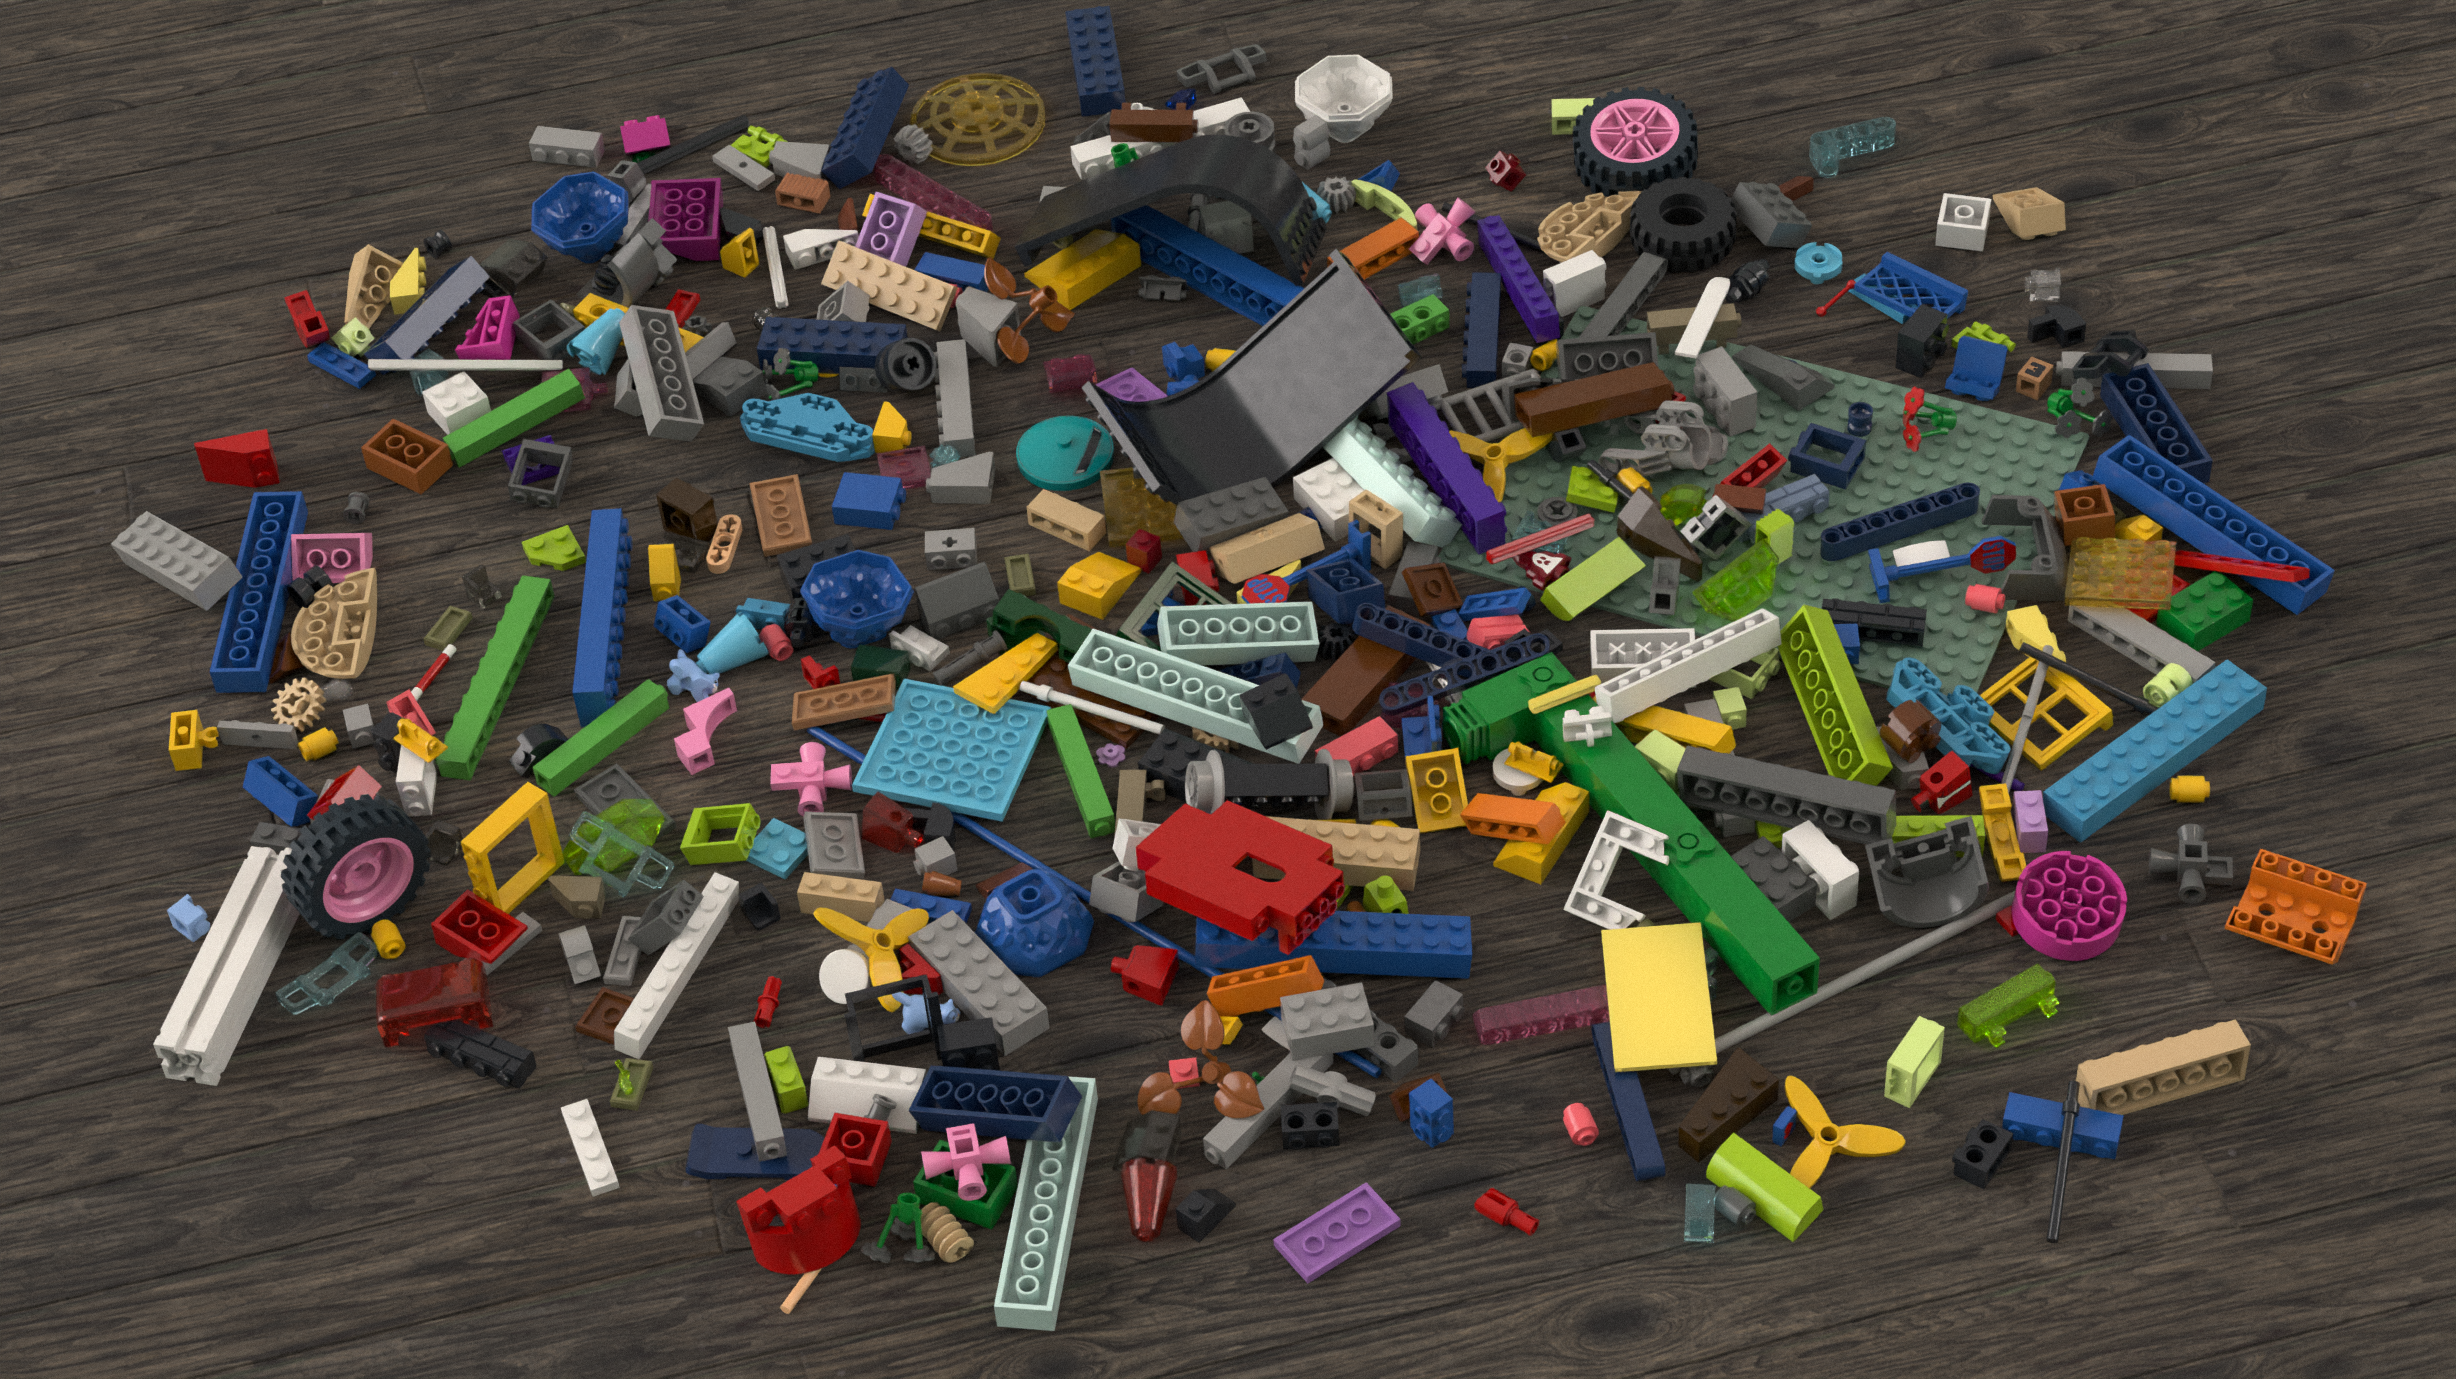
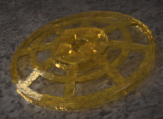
M974 73L948 79L928 90L915 104L911 113L910 125L916 124L918 128L923 127V130L933 126L939 134L948 138L943 148L931 144L933 149L930 153L931 157L955 165L981 166L1010 159L1028 149L1042 133L1046 113L1040 95L1025 82L1002 74ZM1012 84L1020 87L1034 98H1021L1013 88L1007 85ZM973 85H989L991 87L987 91L974 90ZM948 88L947 90H945L944 92H942L940 95H935V94H937L938 92H940V91H942V90ZM960 88H964L965 93L956 98L947 96ZM1003 89L1014 98L1001 99L996 93ZM925 102H933L930 109V119L917 124V114ZM940 103L951 104L950 111L937 115ZM1017 105V112L1014 118L1004 114V106ZM1024 105L1038 106V116L1032 128L1021 122L1024 115ZM951 119L956 127L951 132L943 127L940 122ZM1001 121L1008 124L998 131L990 132V129L997 126ZM1015 128L1026 134L1014 144L996 150L993 140L1007 135ZM963 131L981 132L982 135L967 136L961 134ZM956 142H984L987 153L963 154L951 151Z

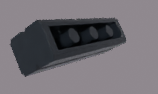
M1838 598L1823 599L1822 609L1828 610L1833 624H1858L1859 640L1923 647L1927 609L1899 607L1891 604H1871L1865 601H1842Z
M441 1014L436 1019L434 1026H431L424 1036L427 1050L433 1057L449 1059L459 1068L468 1067L478 1076L494 1078L504 1087L510 1085L520 1089L527 1080V1077L536 1069L533 1051L444 1014Z

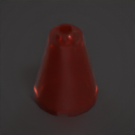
M1135 1159L1124 1163L1122 1166L1121 1178L1131 1233L1139 1241L1151 1242L1154 1238L1160 1236L1178 1177L1177 1168L1169 1162L1155 1159V1164H1146V1159Z

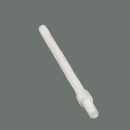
M1022 681L1020 685V691L1036 695L1038 699L1046 702L1051 700L1064 705L1071 704L1074 708L1156 734H1161L1165 729L1163 724L1054 691L1053 687L1044 684L1038 686Z

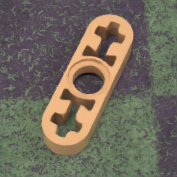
M725 515L719 520L706 557L708 569L714 574H722L731 566L743 530L741 519L737 515ZM724 541L730 542V544H729L728 546H725V547L719 546V544H720L721 542H724Z

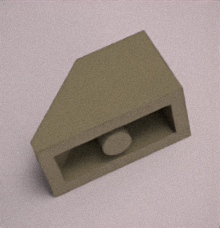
M549 876L553 898L574 918H601L606 896L602 877Z

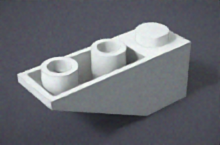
M804 229L784 235L783 238L786 254L794 269L797 270L831 259L838 240L855 247L859 235L857 230Z

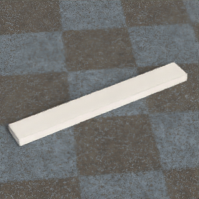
M368 359V369L392 371H561L563 363L562 360Z

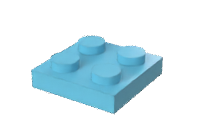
M773 818L754 839L753 848L750 850L746 861L786 880L808 855L806 834Z

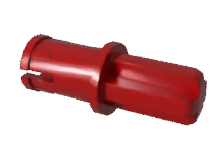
M768 977L763 995L758 997L757 1002L759 1005L753 1022L760 1028H769L771 1026L773 1013L779 1006L777 998L782 984L780 978Z

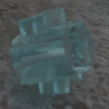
M940 445L939 448H935L930 454V457L933 459L930 464L932 468L955 462L960 456L954 447Z

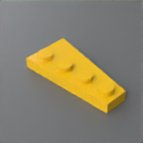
M1036 633L954 685V693L995 714L1020 689L1022 681L1027 682L1058 650L1057 643Z

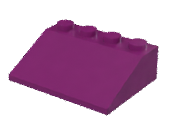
M721 178L652 180L648 221L653 218L666 230L660 237L663 240L661 244L670 253L695 261L720 259L722 229L720 209L723 207Z

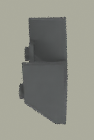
M1992 495L1982 518V525L2031 526L2038 556L2034 557L2031 563L2032 570L2008 571L2001 588L2002 594H2005V600H2068L2074 590V584L2059 523L2036 497Z

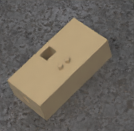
M1298 513L1211 546L1209 549L1217 575L1235 584L1322 551L1325 547L1317 521Z

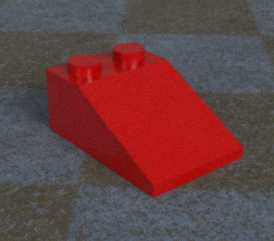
M267 429L194 443L205 481L253 488L280 483L278 464Z
M468 889L431 923L437 945L455 956L492 964L528 929L527 925Z

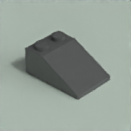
M721 356L692 379L695 392L729 417L742 410V405L745 401L753 398L758 399L764 395L765 390L764 376L760 369L746 360Z

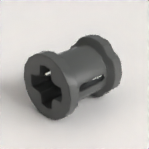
M352 492L348 496L349 505L344 509L343 517L349 523L360 524L365 519L364 511L369 506V497L362 492Z
M874 1094V1103L868 1115H864V1118L887 1121L891 1110L896 1108L897 1103L886 1096Z

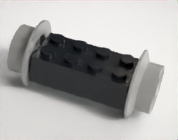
M1321 749L1316 756L1315 763L1229 765H1222L1219 753L1216 750H1211L1205 761H1190L1188 764L1185 778L1186 803L1209 814H1212L1227 800L1237 805H1246L1247 809L1262 808V804H1271L1272 808H1286L1287 804H1297V808H1310L1314 804L1319 820H1331L1333 813L1348 812L1350 810L1353 800V774L1348 760L1332 759L1327 749Z

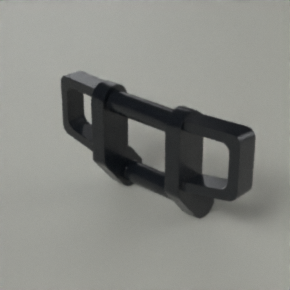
M2135 330L2110 331L2105 336H2102L2097 341L2096 346L2089 353H2085L2072 368L2074 379H2097L2107 369H2110L2120 377L2127 376L2131 372L2132 367L2140 359H2144L2148 355V348L2137 340ZM2114 352H2127L2130 356L2124 360Z

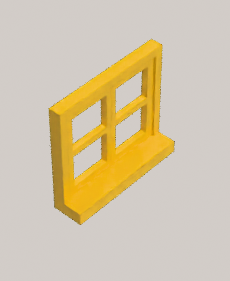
M2029 657L1980 696L1992 706L2011 691L2026 704L2028 697L2017 686L2036 673L2039 661ZM2050 666L2048 667L2045 681L2057 691L2039 705H2036L2031 724L2041 717L2062 736L2043 751L2026 738L2021 753L2041 771L2099 726L2104 731L2113 726L2112 710L2073 677ZM2064 698L2068 699L2087 715L2086 718L2069 731L2046 713ZM1994 711L1988 726L2013 746L2021 718L2011 725Z

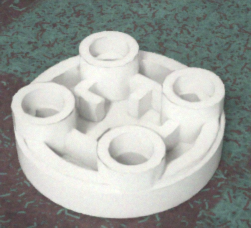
M1505 749L1495 757L1493 762V778L1501 787L1511 790L1513 795L1522 796L1526 791L1537 787L1544 781L1505 765L1504 762L1511 754V752H1508V749Z
M841 949L830 953L824 959L819 973L820 985L826 996L836 1003L847 1004L845 993L870 988L872 981L869 974V960L858 951L852 949Z

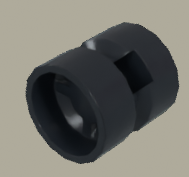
M314 565L303 573V578H296L286 588L290 597L299 608H308L314 602V594L328 584L332 587L334 585L324 570Z

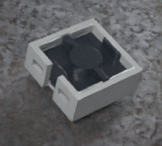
M1715 495L1702 508L1703 512L1698 517L1694 516L1691 518L1681 532L1691 544L1717 560L1752 524L1739 510Z

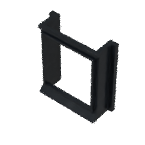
M927 974L845 993L848 1013L844 1014L853 1061L865 1062L864 1058L929 1042H933L937 1059H942L937 1025H943L939 997L937 992H931ZM922 987L928 1030L862 1045L854 1003Z

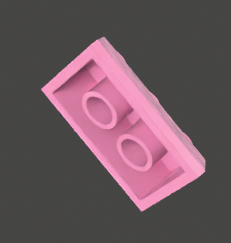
M372 533L291 534L292 581L298 577L303 578V573L314 565L322 568L332 583L344 582L345 575L369 569L373 558Z

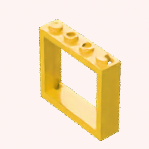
M529 782L523 785L461 841L464 852L463 857L468 866V875L472 880L474 894L507 914L514 910L565 863L548 795ZM528 817L538 854L497 891L487 853Z

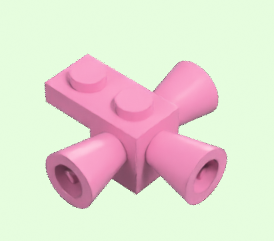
M1458 197L1447 218L1437 213L1432 204L1422 205L1416 211L1415 218L1417 223L1426 227V229L1409 250L1426 265L1429 264L1442 247L1451 252L1457 261L1466 260L1472 254L1474 244L1465 239L1467 235L1458 226L1471 217L1475 211Z
M816 742L805 743L800 747L802 762L771 764L770 784L772 791L798 789L800 797L798 813L803 817L805 811L824 812L822 801H827V787L852 790L851 765L825 771L823 759L826 750L823 745Z
M974 1123L946 1128L950 1152L921 1151L926 1180L953 1169L955 1180H959L958 1196L967 1201L977 1200L983 1197L987 1191L980 1176L984 1175L982 1164H1011L1006 1136L979 1146Z

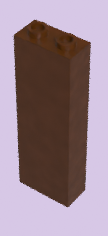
M1652 362L1514 394L1516 417L1533 438L1657 409L1664 401H1672L1675 389L1673 382L1666 378L1663 370H1660Z
M1389 605L1385 608L1386 610L1397 613L1399 615H1402L1404 617H1407L1409 619L1415 620L1417 622H1420L1431 627V625L1427 624L1425 621L1414 618L1406 614L1402 610L1395 609ZM1359 636L1301 700L1320 706L1323 721L1322 728L1341 737L1349 733L1378 702L1382 691L1391 687L1417 658Z

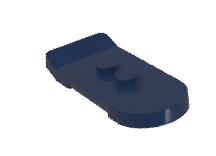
M696 1124L691 1135L685 1170L687 1174L703 1179H727V1177L784 1178V1180L788 1181L813 1167L810 1159L819 1154L824 1138L819 1133L810 1129L782 1128L787 1156L759 1162L751 1128L712 1127Z

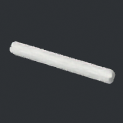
M772 226L764 227L762 231L775 304L778 309L786 308L788 306V299L775 228Z

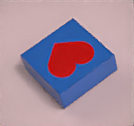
M1789 1106L1786 1107L1773 1124V1143L1782 1147L1796 1128L1797 1110Z

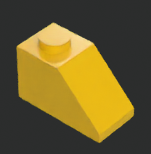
M751 228L734 237L720 250L723 268L744 278L759 265L754 232Z
M884 402L872 434L875 452L903 455L906 446H909L911 443V431H908L907 422L889 402Z
M2140 515L2126 518L2115 524V537L2130 547V553L2141 561L2146 560L2160 550L2163 527L2147 516Z
M674 544L649 545V574L653 600L662 601L676 595L679 596L681 576Z

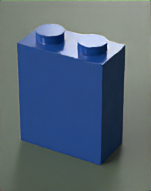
M844 472L832 505L834 523L892 530L895 520H899L900 505L906 500V489L902 487L901 478Z

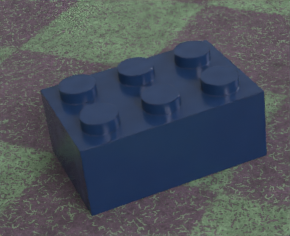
M1354 559L1306 570L1308 598L1340 624L1352 623L1358 606L1363 603H1370L1385 609L1383 583Z

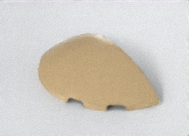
M1619 191L1618 195L1605 197L1601 192L1585 196L1584 202L1577 203L1574 206L1571 202L1560 206L1550 213L1539 226L1540 235L1537 239L1541 250L1549 257L1560 262H1565L1591 250L1599 257H1603L1629 231L1631 207L1642 191Z
M375 568L347 574L344 576L345 581L334 587L329 584L324 586L314 594V602L308 608H301L293 623L291 643L295 654L307 669L326 677L338 679L357 678L363 672L372 651L376 629L377 577Z

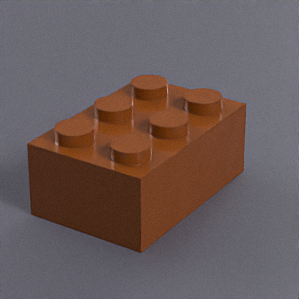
M392 419L361 447L367 469L421 495L453 466L448 444L395 419Z

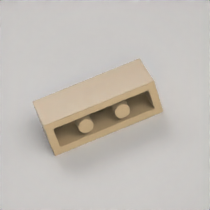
M1045 489L1027 506L1029 525L1087 551H1090L1106 534L1104 515Z
M804 872L797 891L801 913L813 914L817 908L822 907L842 913L853 920L870 922L875 910L885 902L882 882Z

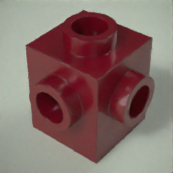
M1499 151L1485 167L1490 174L1489 179L1496 186H1501L1510 192L1526 176L1519 165L1520 160L1512 153L1508 155Z

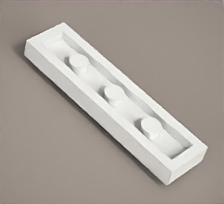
M588 1099L561 1107L562 1115L592 1196L594 1197L620 1188Z

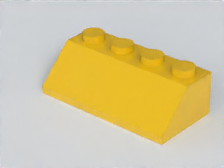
M1566 782L1542 790L1536 798V801L1555 803L1566 822L1550 843L1540 844L1509 839L1493 862L1494 867L1540 885L1543 883L1589 813V791Z

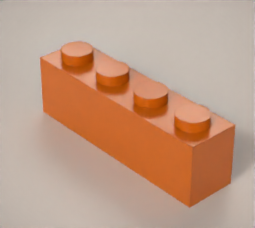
M1401 217L1340 250V252L1350 259L1361 276L1366 279L1412 254L1409 249L1419 238V231ZM1330 256L1327 257V268L1334 262Z
M1478 793L1460 814L1471 834L1540 844H1549L1566 823L1559 807L1555 803Z
M1312 955L1212 976L1207 996L1220 1016L1237 1017L1241 1014L1254 1011L1260 1012L1268 1008L1281 1006L1280 997L1321 990L1324 979Z

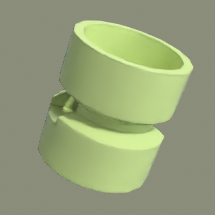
M2174 663L2167 664L2157 676L2143 687L2144 698L2149 700L2148 703L2160 708L2191 686L2193 681L2189 673L2180 665Z

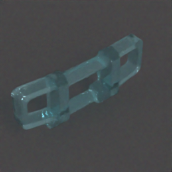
M586 811L582 812L569 834L570 840L589 852L579 872L585 875L588 873L593 877H602L605 884L619 891L618 894L624 898L635 880L660 890L674 868V863L656 852L654 848L649 845L643 846L614 829L613 824L605 822ZM582 821H588L603 829L594 846L577 834ZM608 837L640 856L625 882L592 864ZM649 857L666 867V872L660 881L640 873Z
M356 933L342 946L334 950L332 956L306 975L301 974L294 981L276 992L278 1002L294 1015L317 1004L320 1006L330 1005L334 1002V998L358 980H364L371 975L367 966L378 956L376 944L363 933ZM362 944L369 950L356 962L348 953L356 946ZM338 964L349 972L347 976L328 990L325 988L320 989L313 983ZM299 989L309 996L297 1003H292L287 999L288 996Z

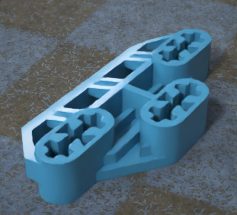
M805 393L773 401L753 398L745 401L742 405L743 413L740 417V422L750 441L836 462L868 458L875 453L872 437L873 429L868 425L856 423L841 404L833 398Z
M1908 657L1897 662L1893 669L1892 682L1887 691L1886 700L1895 708L1907 700H1912L1914 703L1916 700H1919L1941 721V730L1939 732L1941 740L1936 748L1942 754L1947 755L1950 751H1953L1969 767L1972 763L1977 769L1982 768L1985 772L1992 774L2000 773L2011 749L1988 726L1994 714V709L1972 688L1965 685H1957L1952 694L1944 695L1939 691L1942 685L1939 678L1915 658Z

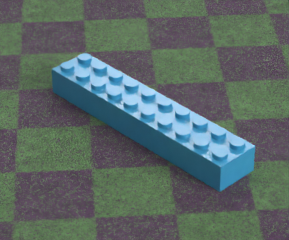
M2228 659L2043 791L2045 816L2081 843L2264 709L2267 687Z

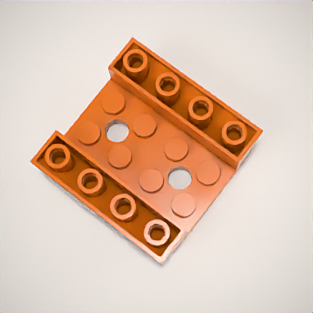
M2260 849L2251 868L2250 880L2238 907H2233L2225 929L2333 965L2338 962L2353 928L2367 883ZM2267 910L2270 911L2272 915L2265 916L2261 914L2260 911ZM2314 928H2322V929H2324L2326 932H2325V933H2317V932H2315L2313 929H2314Z

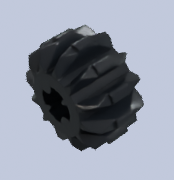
M607 254L598 265L592 286L599 293L612 296L616 292L620 281L607 265L615 256Z
M1329 621L1328 626L1321 625L1320 631L1317 632L1319 639L1318 654H1322L1324 660L1332 658L1335 663L1358 638V634L1354 632L1350 623L1340 624Z

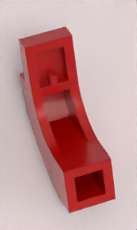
M307 290L284 297L296 331L306 348L330 340L329 330L321 311L316 312Z

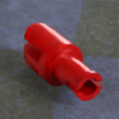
M1490 1188L1474 1204L1477 1212L1504 1227L1511 1224L1529 1236L1535 1233L1540 1223L1539 1219H1535L1521 1211L1517 1201L1494 1188Z

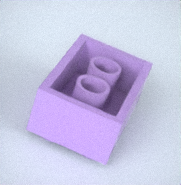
M876 192L855 247L906 267L927 211L914 203Z

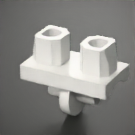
M1602 706L1592 707L1588 715L1581 716L1579 711L1576 710L1565 711V718H1563L1564 742L1586 740L1588 747H1594V739L1612 736L1611 713L1605 712Z

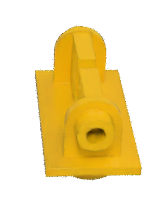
M400 719L398 721L399 734L394 737V740L427 763H430L448 749V746L412 723L410 719Z
M1519 741L1510 743L1508 752H1511V754L1504 762L1507 766L1552 783L1564 766L1563 763L1556 759V756H1550L1540 751L1535 753L1533 748L1525 746Z

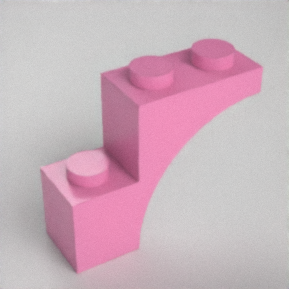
M730 688L715 693L683 709L686 725L690 731L674 738L677 755L691 775L715 764L712 749L709 745L711 736L716 727L726 717L737 711L734 694Z

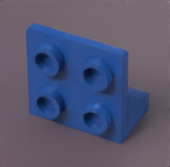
M1427 696L1428 716L1402 718L1405 761L1406 756L1442 751L1439 705L1433 704V696Z

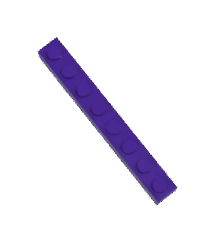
M1500 215L1488 216L1485 219L1477 220L1479 245L1495 273H1501V283L1535 341L1539 343L1560 338L1559 314Z

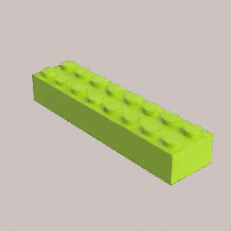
M1804 604L1780 631L1781 645L1777 647L1829 775L1877 786L1893 769V766L1828 610Z

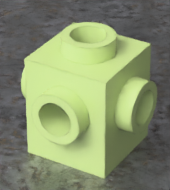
M356 317L346 323L331 337L338 345L340 351L352 357L357 354L360 357L363 356L370 348L368 344L375 339L368 327L361 324Z

